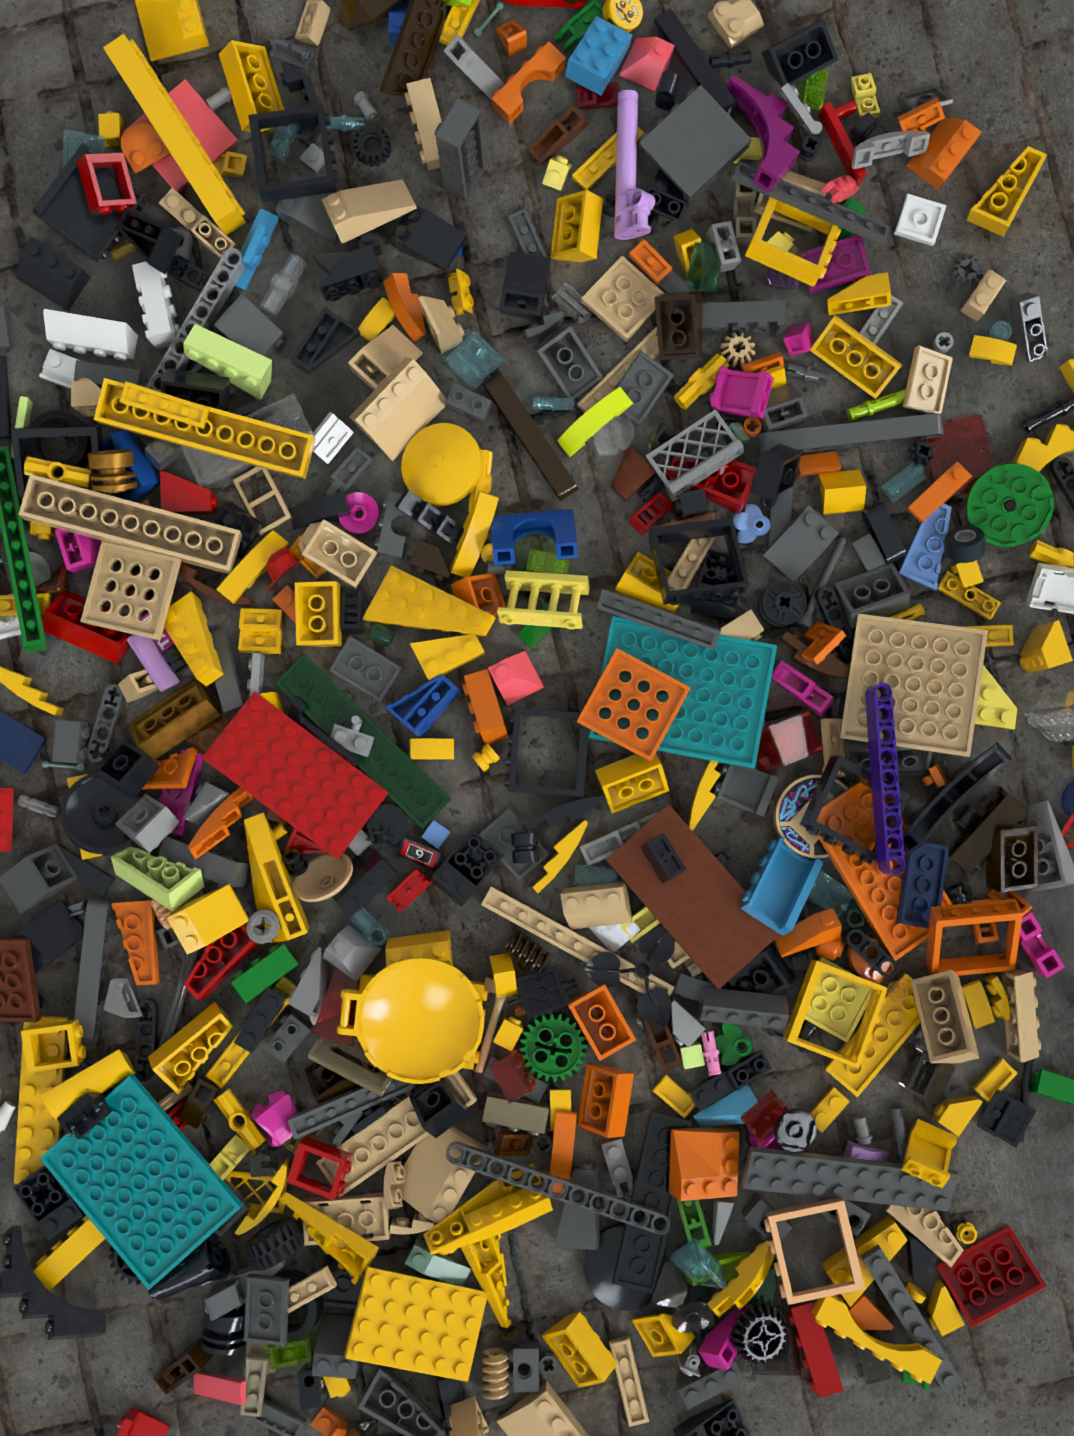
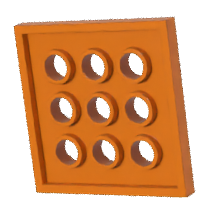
M616 648L581 712L577 723L651 762L691 687ZM621 672H629L631 680L626 683L622 682L619 679ZM639 682H648L650 689L647 692H640L637 687ZM614 689L621 692V698L617 701H613L609 697L610 691ZM659 691H665L668 694L666 702H659L657 700L656 694ZM632 699L640 703V707L636 711L630 710L627 706L628 702ZM602 708L610 709V718L602 719L599 716V711ZM654 709L658 712V718L655 721L647 719L646 713L648 710ZM627 718L630 726L627 729H620L617 724L619 719ZM639 728L647 729L648 737L646 739H639L636 736V731Z

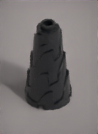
M210 1235L148 1290L151 1298L164 1300L182 1291L186 1292L199 1285H206L228 1275L227 1273L231 1269V1262L227 1249L221 1250L218 1246L222 1244V1241L216 1236Z

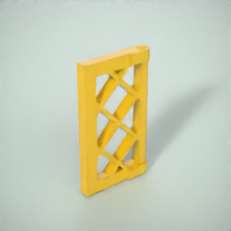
M231 1171L225 1178L232 1186L231 1177L242 1178L243 1181L235 1186L234 1189L237 1191V1188L245 1182L252 1192L244 1199L247 1200L255 1194L260 1200L261 1204L248 1203L251 1206L248 1210L252 1208L255 1211H260L267 1201L257 1192L265 1184L271 1192L274 1191V1188L269 1183L274 1175ZM248 1179L262 1180L264 1183L255 1189ZM287 1182L278 1199L279 1205H275L270 1213L284 1214L285 1204H282L280 1199L287 1192Z

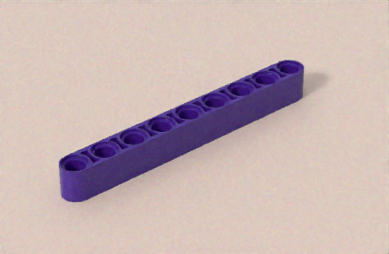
M879 683L869 686L865 691L877 866L883 874L897 875L902 873L905 868L893 696L892 689L888 684ZM877 689H878V690L880 691V693H881L880 698L877 696V693H876ZM879 710L882 713V719H880L878 716ZM880 731H881V732L883 733V735H884L883 741L881 740V738H880V736H879V735H880ZM882 753H884V755H885V761H884V762H883L882 759H881V754H882ZM884 774H885L886 777H887V782H886V783H884V781H883V775H884ZM885 796L888 797V804H887V805H886V803H885V801H884V797H885ZM887 817L890 819L889 826H887L886 824ZM889 838H890V840H891V842H892L890 848L888 847V844H887ZM890 860H892L893 862L892 869H890L889 867Z

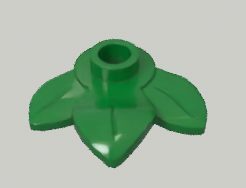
M723 1023V1034L715 1037L716 1048L723 1054L721 1064L731 1066L736 1064L741 1057L748 1056L752 1051L753 1045L751 1040L742 1034L741 1029L737 1025ZM740 1042H744L746 1044V1048L739 1049L738 1044Z

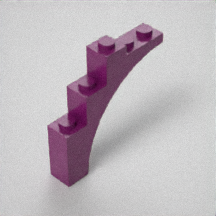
M733 75L729 79L726 88L734 100H736V106L748 117L755 127L762 147V163L753 179V183L771 193L791 170L800 153L798 149L787 143L794 129L792 125L782 119L788 103L772 92L769 96L764 95Z

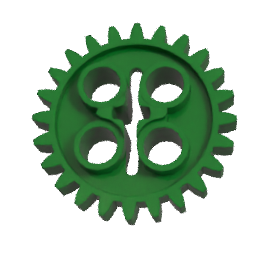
M550 1013V1018H546L544 1015L541 1021L538 1018H534L535 1025L528 1023L530 1031L523 1030V1034L527 1038H520V1042L525 1044L519 1047V1051L525 1052L521 1055V1059H527L524 1066H532L530 1073L532 1074L537 1071L538 1079L545 1075V1082L549 1080V1077H553V1081L556 1082L557 1076H560L565 1081V1074L573 1077L571 1070L579 1071L577 1063L584 1064L580 1057L587 1056V1053L582 1050L587 1048V1043H582L581 1041L585 1040L586 1036L579 1035L582 1032L580 1027L575 1029L576 1020L571 1024L569 1023L570 1016L563 1020L561 1013L558 1014L557 1018H554V1014ZM542 1030H548L551 1032V1037L549 1039H542L539 1034ZM564 1034H568L572 1038L567 1044L560 1041L561 1036ZM535 1042H540L547 1046L535 1045ZM552 1043H556L557 1046L554 1051H550L549 1046H552ZM562 1048H563V1049H571L572 1051H571V1052H566V1051L561 1050V1049H562ZM537 1051H544L547 1056L545 1059L539 1060L535 1057ZM559 1055H564L567 1057V1062L565 1064H558L556 1058Z

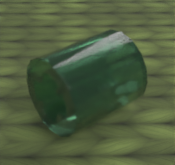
M376 622L369 639L389 647L396 631Z

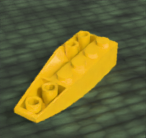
M265 812L244 819L256 908L258 911L269 910L279 918L280 928L278 936L274 937L270 943L288 941L308 933L310 929L300 900L294 891L286 865L282 861V855ZM264 922L263 925H264V928H265V929H268V928L271 927V926L265 924V922Z
M521 1169L511 1173V1176L518 1179L522 1176L523 1171ZM539 1175L534 1176L531 1180V1183L535 1186L542 1183ZM497 1179L423 1235L432 1255L494 1237L542 1216L553 1209L548 1196Z

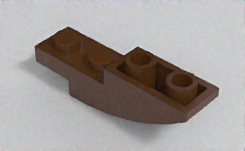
M786 631L778 639L794 651L790 659L800 666L832 678H849L850 663L841 662L838 659L839 656L834 651H831L823 661L816 665L804 660L801 653L810 644L805 645L799 641L801 638L796 633Z

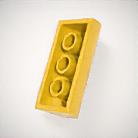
M836 315L810 349L811 352L875 399L902 366L900 362Z
M117 1050L40 1097L49 1113L58 1121L57 1118L86 1093L102 1092L103 1094L123 1082L131 1074L135 1075L136 1072L128 1055L121 1050Z

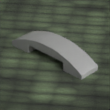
M898 131L872 137L855 148L851 168L857 169L870 166L874 159L905 153L908 157L926 153L930 133L926 131Z

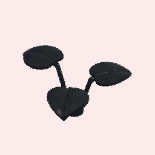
M663 926L653 928L641 937L639 950L648 956L645 961L638 962L634 968L619 969L621 965L620 960L611 952L599 953L584 965L586 975L598 986L605 984L607 988L618 985L620 981L619 973L633 972L636 978L644 979L647 994L641 995L637 1001L638 1013L648 1022L661 1026L667 1025L672 1009L670 996L660 987L650 991L648 978L652 972V967L649 963L651 958L657 963H663L668 961L674 953L673 937Z

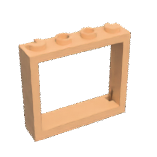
M842 1197L766 1212L767 1219H764L766 1232H771L772 1236L769 1246L771 1254H776L777 1262L774 1263L777 1276H781L782 1280L779 1289L781 1297L786 1298L788 1305L865 1289L848 1214ZM836 1210L852 1281L792 1293L776 1222Z

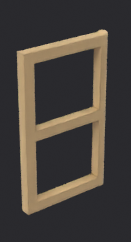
M257 466L238 478L233 479L250 515L256 518L252 508L274 495L286 515L261 529L259 532L261 536L292 518L268 469ZM263 470L272 491L249 503L239 482Z

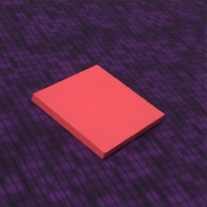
M186 79L168 93L213 164L220 159L221 155L226 154L227 151H230L239 143L238 139ZM145 113L131 124L142 122L152 125ZM172 154L152 165L168 185L178 193L190 185V182Z

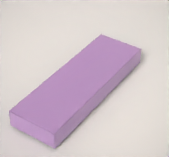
M137 635L130 636L127 639V642L161 692L180 682L152 639Z

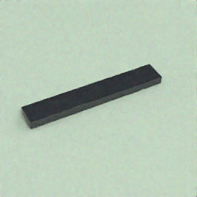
M670 10L656 16L654 24L665 40L674 45V53L698 87L701 85L724 110L734 107L736 101L675 13Z

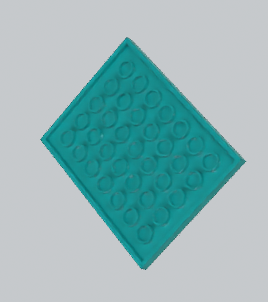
M612 616L601 676L616 648L691 687L657 751L755 769L777 645L720 635L715 649L711 650L634 621ZM623 671L620 673L619 679L625 683L629 682L631 674ZM646 681L639 682L637 686L640 692H647L650 689V685ZM616 689L610 691V699L613 701L619 700L621 692ZM659 691L656 694V698L659 702H666L668 694L665 691ZM632 699L628 702L627 706L630 710L636 711L639 709L640 703ZM602 708L599 711V716L602 719L610 718V709ZM654 709L648 710L646 713L647 719L655 721L658 718V712ZM621 718L617 722L620 729H627L630 726L627 718ZM639 728L636 731V736L639 739H646L648 737L647 729ZM590 730L589 738L612 742Z
M131 1074L105 1098L111 1110L108 1116L80 1139L76 1138L74 1132L70 1137L65 1134L39 1159L144 1286L150 1290L236 1213L243 1204L134 1074Z

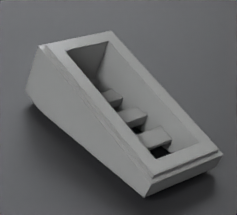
M731 1197L714 1198L711 1239L714 1245H719L734 1206Z

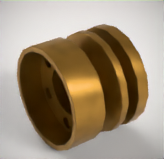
M107 450L87 453L89 468L100 471V473L90 476L91 480L101 481L92 484V491L118 493L137 487V481L127 480V478L136 477V473L125 470L126 467L135 465L133 450Z

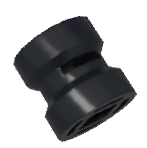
M176 646L168 649L162 655L164 660L171 664L170 668L173 673L180 672L188 666Z

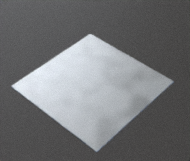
M634 921L625 927L632 937L641 930ZM622 924L589 927L606 948L613 953L631 939L620 928Z

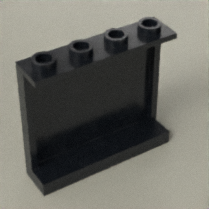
M82 143L33 208V214L98 263L101 258L103 260L107 258L111 252L109 246L112 242L117 244L123 236L116 227L122 213H118V210H113L111 213L103 215L99 214V212H90L77 160L83 155L91 153H89L90 148ZM109 168L94 169L102 200L122 199L116 173ZM133 188L137 204L131 207L130 210L134 212L138 210L140 212L147 203L144 200L147 193L141 194Z

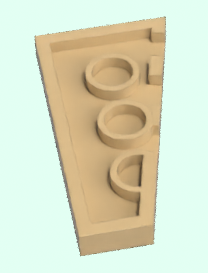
M887 1205L884 1210L949 1267L953 1266L964 1251L948 1227L944 1225L936 1210Z

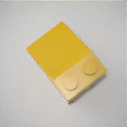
M227 884L181 905L168 915L167 920L186 954H189L248 922L249 918L231 885Z

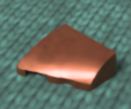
M628 445L611 488L626 502L656 471Z

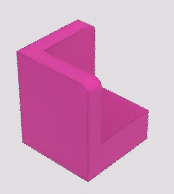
M809 321L789 326L783 337L789 356L809 352L815 341Z

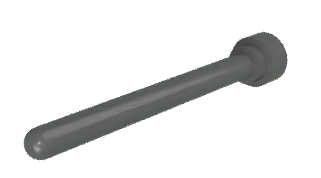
M845 537L838 539L804 614L795 621L797 625L806 629L811 628L814 622L812 614L817 605L814 597L817 589L826 586L847 540Z

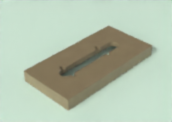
M329 1022L309 1051L307 1058L382 1097L393 1078L387 1076V1073L380 1070L377 1066L375 1068L379 1072L373 1073L331 1051V1047H339V1049L375 1067L365 1056L357 1036L338 1034L337 1025Z

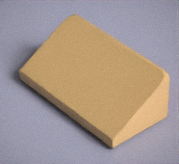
M307 0L295 35L296 40L315 46L320 44L331 11L330 7L323 0Z

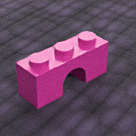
M1027 912L1022 916L1019 944L1037 974L1048 978L1065 968L1055 950L1050 948L1040 934L1043 930L1032 912Z

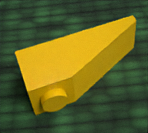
M888 272L868 275L827 299L828 315L890 306L891 289Z

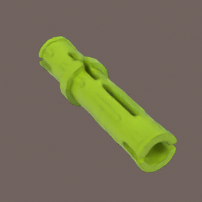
M906 389L876 400H866L863 404L846 409L849 421L852 422L865 416L871 417L874 413L902 404Z

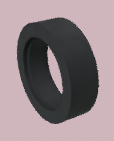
M54 410L38 416L29 428L53 427L60 424L68 426L86 425L68 412ZM77 436L78 446L75 453L68 460L59 463L83 468L88 463L87 453L92 452L91 436ZM26 437L25 443L29 457L47 460L41 449L43 437ZM62 467L56 468L54 475L62 476Z
M285 1270L275 1275V1277L289 1278V1286L309 1276L299 1270ZM323 1295L307 1303L308 1312L306 1319L302 1323H288L287 1341H294L304 1337L318 1323L323 1312Z

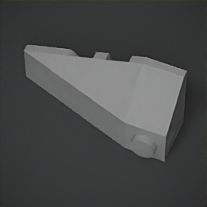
M1049 801L1027 806L1026 826H1038V887L1027 889V891L1032 892L1073 885L1074 864Z

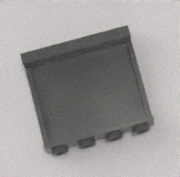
M701 85L696 90L694 88L691 89L681 104H675L670 110V114L666 118L662 117L654 126L655 128L650 133L646 132L639 140V151L642 152L644 150L683 192V199L688 204L750 147L752 140Z

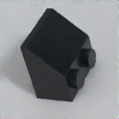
M447 1076L441 1078L440 1081L424 1084L409 1096L422 1129L435 1138L439 1137L470 1113L463 1097Z

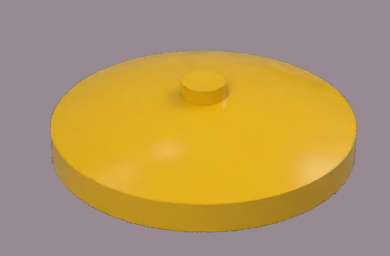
M450 423L430 425L414 435L404 450L401 462L403 480L412 493L430 505L445 506L456 503L465 498L478 483L483 466L482 453L473 436L462 427Z

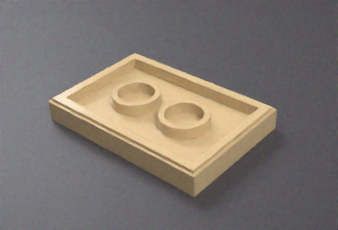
M920 345L914 348L902 407L922 414H941L953 358Z

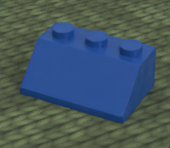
M125 430L108 435L103 441L104 451L133 450L135 465L126 467L125 470L136 473V477L127 478V480L137 481L136 488L114 493V495L121 499L136 502L152 493L160 484V479L149 461L145 458V454L132 433Z

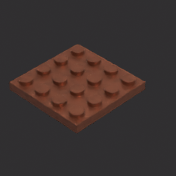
M0 937V1021L38 1022L41 1020L30 938Z

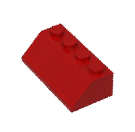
M64 590L43 612L44 632L118 664L128 652L130 645L127 639L133 636V634L80 622L86 598ZM103 606V611L107 612L109 609Z

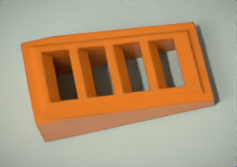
M991 899L975 900L971 903L988 902ZM996 922L989 923V927L980 928V924H972L975 945L999 941ZM990 932V936L982 937L981 933Z

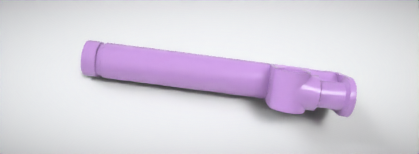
M623 90L618 93L614 237L620 240H629L649 234L651 227L648 225V216L655 205L653 195L636 188L638 93L634 90Z

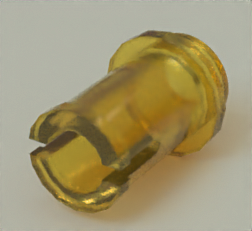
M125 239L126 242L110 249L112 256L117 262L131 253L136 254V248L127 239Z

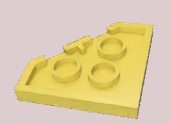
M983 665L975 724L1015 729L1017 707Z

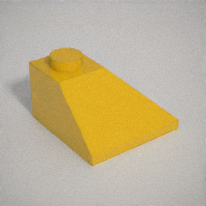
M661 1313L632 1319L633 1324L653 1357L682 1354L695 1338L684 1318Z

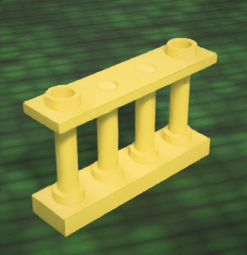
M506 570L505 582L507 590H510L507 608L498 607L497 609L500 623L568 629L583 628L582 615L577 613L580 595H589L588 576ZM520 590L531 591L527 609L515 608ZM539 592L551 593L548 611L536 610ZM560 593L572 594L569 612L556 611Z

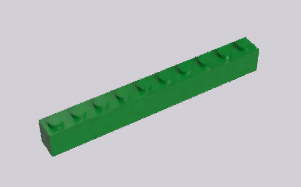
M4 446L0 447V524L23 646L26 653L48 650L23 518L18 515L21 506L9 447Z

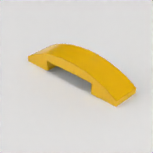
M288 1157L271 1180L277 1187L259 1212L252 1208L249 1210L239 1224L235 1234L240 1235L251 1230L273 1209L288 1179L290 1170V1159Z

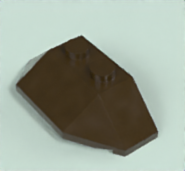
M343 0L338 19L351 31L355 27H364L375 23L403 0Z

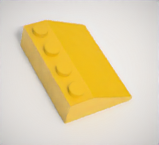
M135 0L151 61L210 46L198 0Z

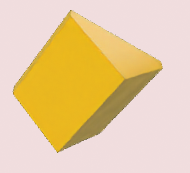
M860 469L818 474L822 515L864 510L866 483Z

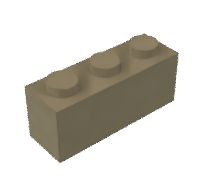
M488 1092L482 1122H486V1125L490 1127H498V1125L507 1126V1129L511 1131L527 1130V1133L531 1135L545 1134L549 1104Z

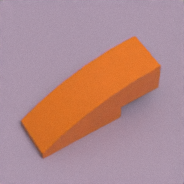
M392 273L383 281L387 297L406 333L413 341H417L426 334L418 299L419 295L411 293L407 273Z

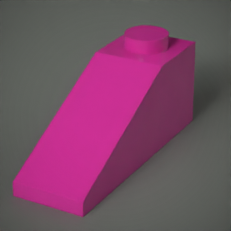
M748 1304L741 1310L737 1307L706 1336L698 1352L709 1367L728 1370L737 1354L732 1344L734 1340L731 1334L734 1331L731 1326L737 1325L735 1318L741 1317L740 1311H747Z

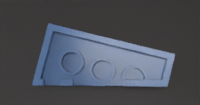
M943 504L923 523L920 522L906 557L898 571L900 576L932 591H937L938 587L937 581L941 570V559L945 548L944 542L948 531L951 506Z

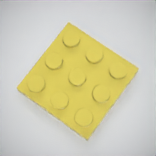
M823 957L818 959L819 962L852 974ZM822 970L805 1020L848 1043L867 1008L873 989Z

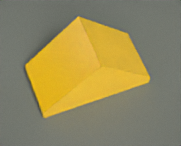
M510 953L489 956L496 998L517 995L515 970L512 959L509 957Z

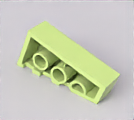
M194 324L183 343L184 355L219 376L229 377L232 384L261 400L271 383L272 360Z
M132 846L111 856L117 876L172 912L204 888L203 877L199 868L194 867L190 869L184 863L177 862L175 864L167 861L165 857H154L149 852Z

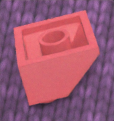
M656 36L636 38L618 76L655 93L659 86L661 75L666 71L672 59L674 45Z
M526 651L488 667L507 706L544 688Z

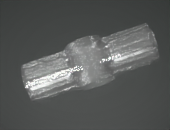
M291 253L281 271L276 272L272 277L270 289L260 304V307L270 315L276 316L285 300L294 294L297 281L307 266V263L301 257Z

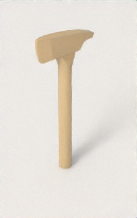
M490 977L485 978L484 988H488V992L495 993V1004L481 1047L479 1064H476L475 1071L483 1073L503 1003L507 997H510L496 998L494 981Z

